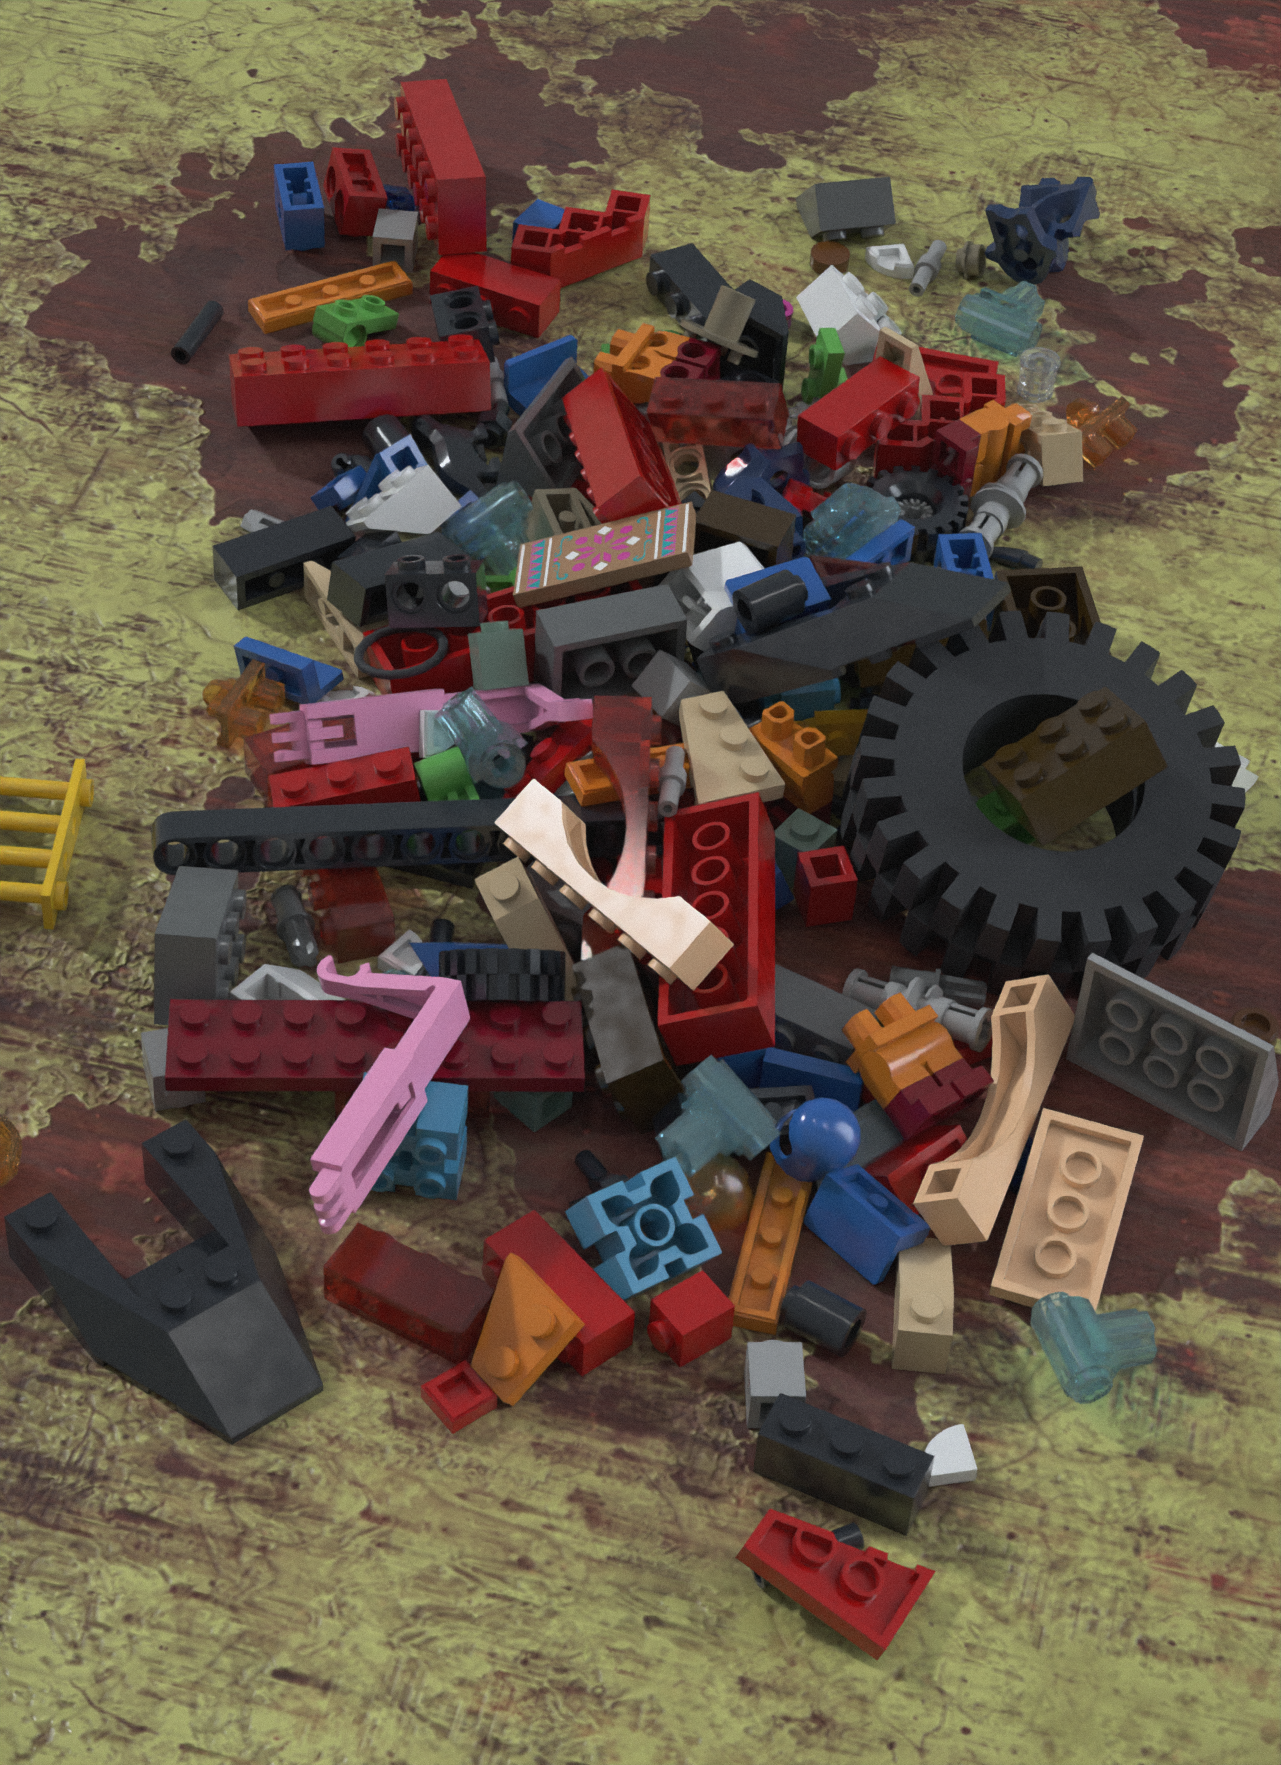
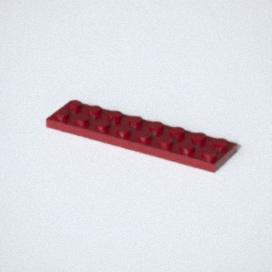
M170 999L165 1088L166 1091H356L363 1080L364 1072H369L384 1048H396L414 1019L357 1000ZM581 1001L466 1002L470 1020L430 1080L468 1086V1092H584L585 1072Z

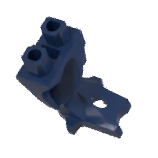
M1077 177L1073 184H1061L1055 178H1042L1038 185L1021 186L1019 208H1008L1002 204L988 205L985 212L994 242L986 248L984 252L986 258L998 263L1007 276L1024 285H1037L1046 279L1049 272L1063 271L1069 252L1068 238L1080 237L1084 223L1087 220L1100 217L1095 199L1097 191L1091 177Z
M795 442L768 450H760L753 443L744 446L743 452L727 464L716 476L713 490L796 514L791 561L805 557L806 545L803 539V517L801 511L782 496L783 490L790 478L810 486V473L806 469H802L804 465L803 446L800 442ZM784 470L780 477L770 480L774 473Z

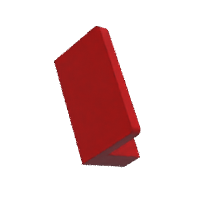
M961 1125L935 1126L908 1141L904 1140L865 1167L864 1170L914 1213L919 1215L920 1213L913 1203L929 1165L944 1161L956 1153L967 1141Z

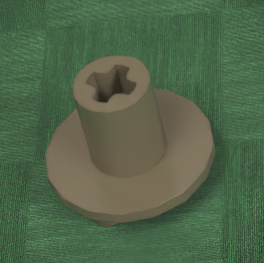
M721 285L704 326L686 319L681 320L680 325L686 328L683 336L696 339L698 334L716 342L718 345H721L722 356H725L728 348H730L731 351L727 360L739 365L743 354L756 358L759 353L757 350L739 342L756 300Z

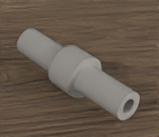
M933 241L927 254L919 258L914 268L915 276L909 286V292L913 296H922L929 282L936 279L942 266L941 259L947 249L943 241Z
M496 357L495 362L490 363L492 408L497 401H504L508 404L504 388V372L500 370Z
M671 746L667 749L664 766L660 768L657 777L656 787L660 793L658 811L665 817H672L677 813L679 797L684 793L686 787L687 773L683 768L685 751L679 746Z

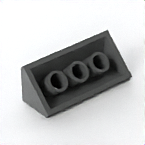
M573 357L565 359L509 430L496 484L533 497L535 489L570 488L580 475V470L584 467L574 454L578 449L571 441L569 433L572 431L563 419V416L567 413L562 397L585 380Z

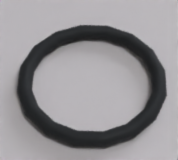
M387 626L363 638L355 648L354 662L361 672L373 678L386 680L410 678L429 671L442 661L448 651V639L441 630L435 627L389 628ZM396 633H425L434 637L439 643L438 650L433 657L422 664L407 669H376L368 665L363 659L364 652L371 644Z

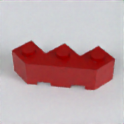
M612 189L605 212L565 207L559 229L519 224L511 246V264L560 279V288L641 258L649 231L651 195Z
M963 372L960 397L922 394L918 420H904L892 429L886 437L876 441L874 478L877 479L879 471L886 469L891 474L893 473L894 466L901 465L904 471H911V465L921 466V472L928 473L930 465L934 464L931 458L936 430L976 410L984 408V404L992 400L1005 408V375Z

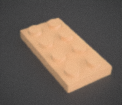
M1043 1108L989 1295L1088 1324L1093 1323L1142 1146L1143 1135Z

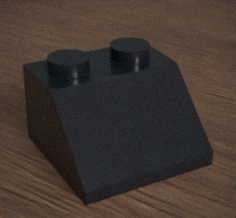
M749 279L734 289L756 300L739 342L757 350L759 353L756 358L743 354L739 364L779 381L778 402L782 399L789 335L783 299L781 295ZM728 348L724 357L728 358L731 351L730 348Z

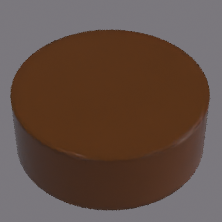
M833 241L820 242L811 248L809 264L812 270L820 275L831 265L843 274L849 267L850 252L847 247Z
M1254 1007L1243 1008L1234 1013L1230 1024L1266 1041L1275 1048L1280 1026L1277 1019L1271 1013Z

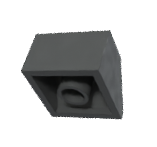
M890 177L818 183L812 185L795 198L796 206L811 238L823 237V241L839 242L847 239L846 234L861 233V239L878 238L885 235L884 230L896 224Z

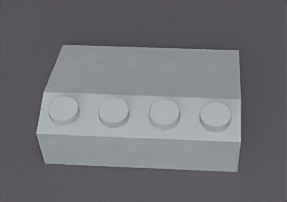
M1094 953L1087 958L1066 1059L1242 1152L1271 1111L1279 1083L1274 1046Z

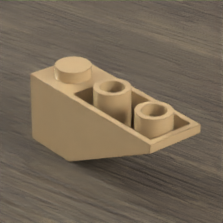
M1018 404L1032 415L1030 428L1021 432L1020 441L1023 442V446L1026 449L1025 454L1035 458L1043 469L1044 476L1039 484L1050 486L1083 482L1082 431L1067 424L1065 419L1053 417L1052 412L1038 409L1036 404Z

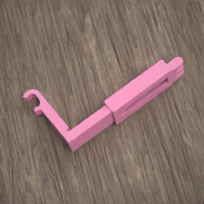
M536 683L526 686L444 694V689L403 692L299 705L300 711L269 714L270 724L282 725L289 722L290 731L271 733L272 743L291 741L292 750L284 749L274 752V761L284 762L305 759L306 764L311 765L337 762L408 746L411 753L419 752L420 710L470 711L467 728L457 741L542 731L559 722L594 718L592 699H564L541 684ZM354 719L352 730L355 732V739L324 742V739L344 737L343 725L323 727L322 721Z
M331 955L322 959L318 964V978L321 988L326 994L362 1001L414 1019L395 1049H383L310 1158L313 1171H317L319 1174L310 1186L309 1192L314 1202L315 1212L319 1217L318 1221L323 1233L334 1234L338 1232L349 1215L356 1213L428 1102L425 1092L426 1086L470 1020L462 983L459 980L444 977L372 973L369 962L360 965V970L355 975L342 976L337 975Z

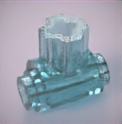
M1026 281L1020 282L1015 287H1009L1003 293H998L985 287L981 289L980 294L965 295L957 309L955 321L960 325L961 330L971 334V339L1017 357L1023 352L1031 353L1037 345L1042 332V324L1037 322V319L1043 313L1045 301L1038 295L1037 286Z
M512 480L510 483L503 481L446 521L447 526L441 531L447 539L470 557L474 556L477 560L486 559L496 575H509L517 566L520 544L530 542L524 531L529 527L527 522L528 513L533 510V504L519 483L515 480Z
M845 483L810 512L814 520L804 529L803 539L805 540L806 552L816 561H832L836 558L839 565H841L847 557L895 524L902 510L894 496L884 497L879 491L876 492L868 486Z
M472 686L464 692L454 695L434 715L459 747L467 765V771L474 784L483 779L492 787L499 789L509 788L517 784L523 777L526 761L520 749L528 743L513 726L496 719ZM498 754L501 755V757H500L499 759H497L496 761H493V758H494L496 755H498Z
M710 1055L681 1081L682 1085L687 1089L683 1094L688 1099L681 1105L685 1112L655 1139L662 1148V1156L666 1160L676 1156L682 1171L691 1178L720 1152L725 1157H728L734 1151L738 1156L744 1154L751 1161L775 1140L781 1132L775 1127L778 1121L723 1059L718 1062L713 1055Z
M1065 1292L1048 1294L1038 1300L1032 1307L1030 1324L1066 1396L1073 1398L1079 1404H1088L1103 1398L1112 1389V1379L1120 1369L1152 1364L1158 1351L1154 1339L1156 1327L1147 1311L1138 1312L1134 1308L1097 1314L1089 1299L1081 1296H1069Z

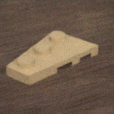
M724 691L681 700L679 719L684 749L689 759L690 785L694 788L695 794L694 806L759 792L762 802L783 797L784 781Z

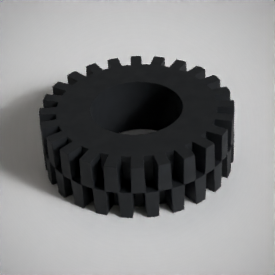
M1007 611L998 614L988 640L979 625L972 629L950 636L946 647L939 641L919 648L916 645L908 667L898 661L885 677L879 697L874 696L870 703L843 788L842 798L847 799L841 818L842 840L854 841L849 860L858 879L857 882L875 879L868 907L880 923L908 909L899 943L909 952L917 956L938 936L948 943L940 968L942 974L963 978L974 957L992 963L987 992L1000 996L1005 982L1018 980L1022 971H1033V977L1049 974L1062 995L1074 973L1081 987L1087 958L1092 953L1144 979L1149 975L1159 955L1168 961L1179 951L1191 928L1195 929L1237 847L1242 830L1235 827L1245 809L1246 796L1245 788L1232 786L1241 766L1236 746L1215 747L1225 724L1220 713L1212 705L1186 714L1197 684L1183 670H1180L1159 686L1152 681L1151 677L1160 652L1141 641L1129 658L1123 662L1109 655L1117 631L1116 628L1095 622L1085 645L1069 642V615L1047 612L1036 638H1028L1021 611ZM1105 686L1147 722L1168 767L1105 807L1113 823L1116 837L1100 846L1079 851H1051L1018 841L1001 831L985 817L973 801L965 783L964 775L994 757L1000 748L1018 742L1034 732L1038 725L1046 719L1059 716L1075 706L1079 699L1087 693L1098 691Z

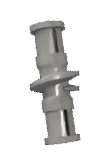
M1015 454L1006 465L1004 476L999 478L996 483H986L972 498L970 506L974 513L972 522L968 527L960 530L958 534L982 533L989 558L994 550V542L1004 533L1006 528H1017L1024 522L1026 509L1023 503L1028 496L1029 490L1036 487L1044 476L1040 463L1035 458L1026 454ZM1025 463L1026 465L1022 471H1019L1020 466Z
M859 968L854 969L849 974L842 994L876 1010L889 997L901 992L915 1011L930 1004L938 1015L935 1022L943 1025L952 1039L969 1044L971 1050L981 1052L990 1041L992 1036L991 1016L993 1014V1010L983 1007L980 1010L957 1004L955 1000L943 997V990L936 984L925 994L926 984L925 980L921 977H915L907 988L903 984L893 981L888 983L868 977V973Z

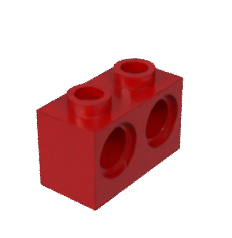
M332 147L323 187L339 234L352 237L373 236L378 210L385 209L388 198L371 150Z

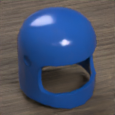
M820 1097L804 1102L798 1109L788 1112L774 1124L770 1133V1150L776 1163L786 1174L798 1181L815 1182L824 1179L826 1173L842 1169L856 1156L860 1146L861 1129L856 1116L848 1106L835 1099ZM789 1117H792L789 1123V1140L792 1146V1154L786 1156L779 1146V1136L784 1122Z

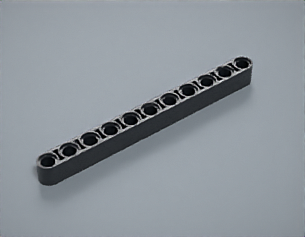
M660 793L581 807L575 795L556 796L586 824V844L590 858L664 854L665 816L661 815L658 811ZM516 798L172 811L163 813L152 823V854L155 866L161 872L168 875H176L179 866L238 870V873L510 861L517 856L503 844L509 836L495 824V821ZM369 834H376V835H374V836L366 837V835H369ZM320 836H327L326 838H321V839H318V838H317V837H320ZM271 838H279V839H277V840H272V841H269V840H268V839H271ZM221 840H230V841L224 842V843L218 842V841H221ZM172 842H180L179 844L175 845L168 844ZM531 856L528 860H536V859H534V858Z

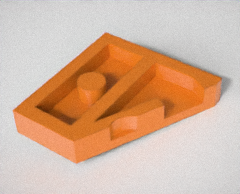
M510 1253L505 1259L471 1367L503 1402L514 1406L582 1329L585 1323L521 1257Z

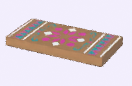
M692 502L520 544L513 597L518 608L690 567L693 565L696 512Z

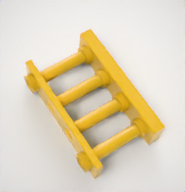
M75 759L70 782L0 776V795L64 800L61 815L0 810V830L56 834L52 850L0 845V865L47 869L43 884L0 881L1 901L41 904L44 929L54 930L58 911H65L67 908L69 884L66 879L84 807H92L94 800V780L87 779L85 759Z

